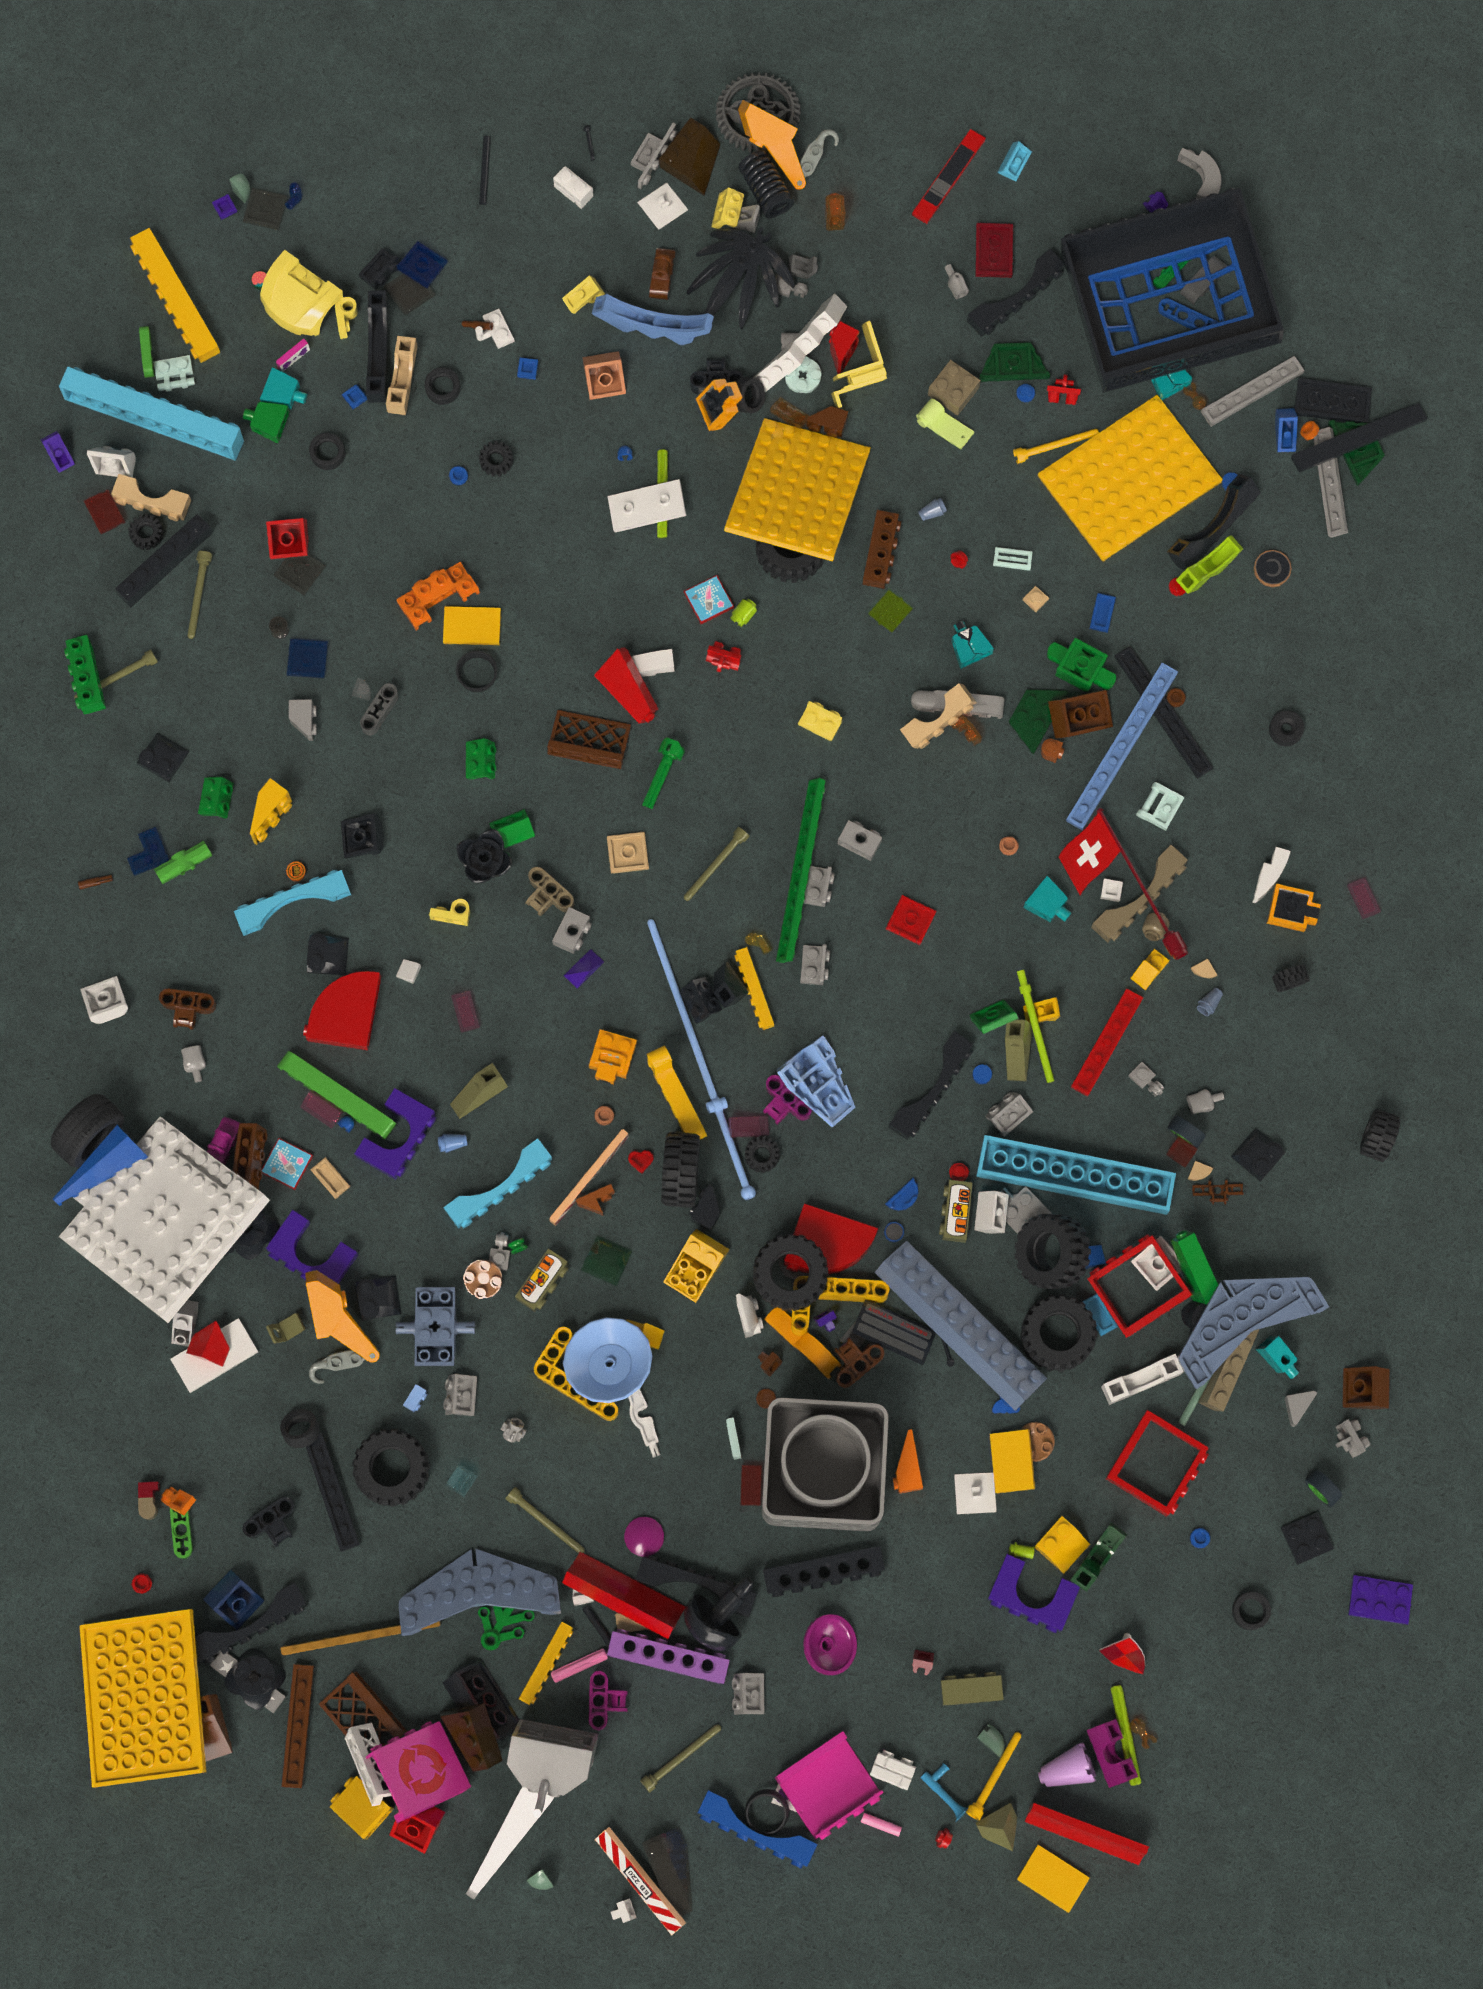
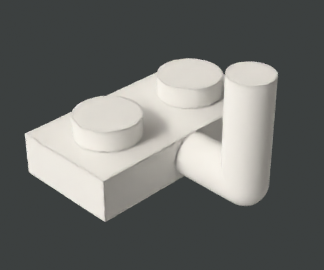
M499 309L482 316L485 322L493 323L492 330L483 332L480 326L475 329L478 341L492 336L498 349L515 342Z

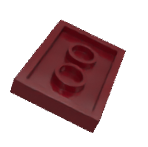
M976 223L975 277L1012 278L1013 224Z

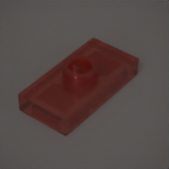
M742 1465L740 1505L760 1506L761 1466Z

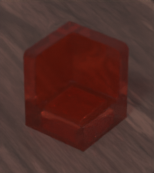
M1178 1136L1166 1155L1181 1166L1186 1167L1198 1149Z

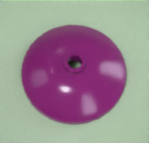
M828 1614L816 1618L809 1625L804 1636V1653L808 1663L814 1670L823 1675H837L849 1668L857 1650L856 1635L852 1626L838 1615Z

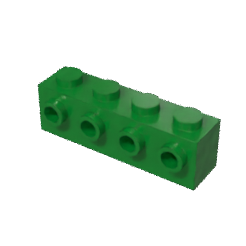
M88 635L66 640L67 648H64L66 658L70 660L68 670L74 678L71 684L73 691L77 692L78 698H75L77 708H81L84 715L106 709L92 642Z

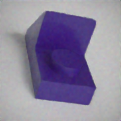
M57 431L41 439L46 452L59 473L75 465Z

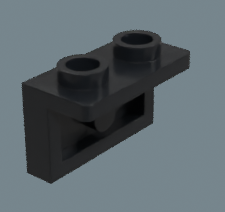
M382 248L359 273V278L377 290L379 286H383L386 283L387 277L391 273H395L399 268L398 256H392Z
M706 977L692 980L680 990L696 1024L703 1022L712 1014L722 1011Z

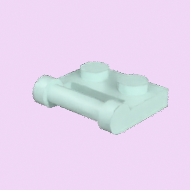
M1154 782L1148 798L1142 808L1138 810L1136 816L1166 831L1184 797ZM1158 793H1161L1164 796L1154 814L1148 813Z

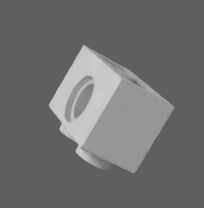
M848 820L838 838L837 844L871 861L882 842V837L877 831L872 829L869 831L863 828L861 823ZM863 836L866 841L859 843L856 841V837Z
M569 907L552 940L553 945L572 954L576 950L579 951L584 941L581 938L584 933L587 934L592 925V923H589L590 916ZM571 928H576L578 933L570 935L568 931Z

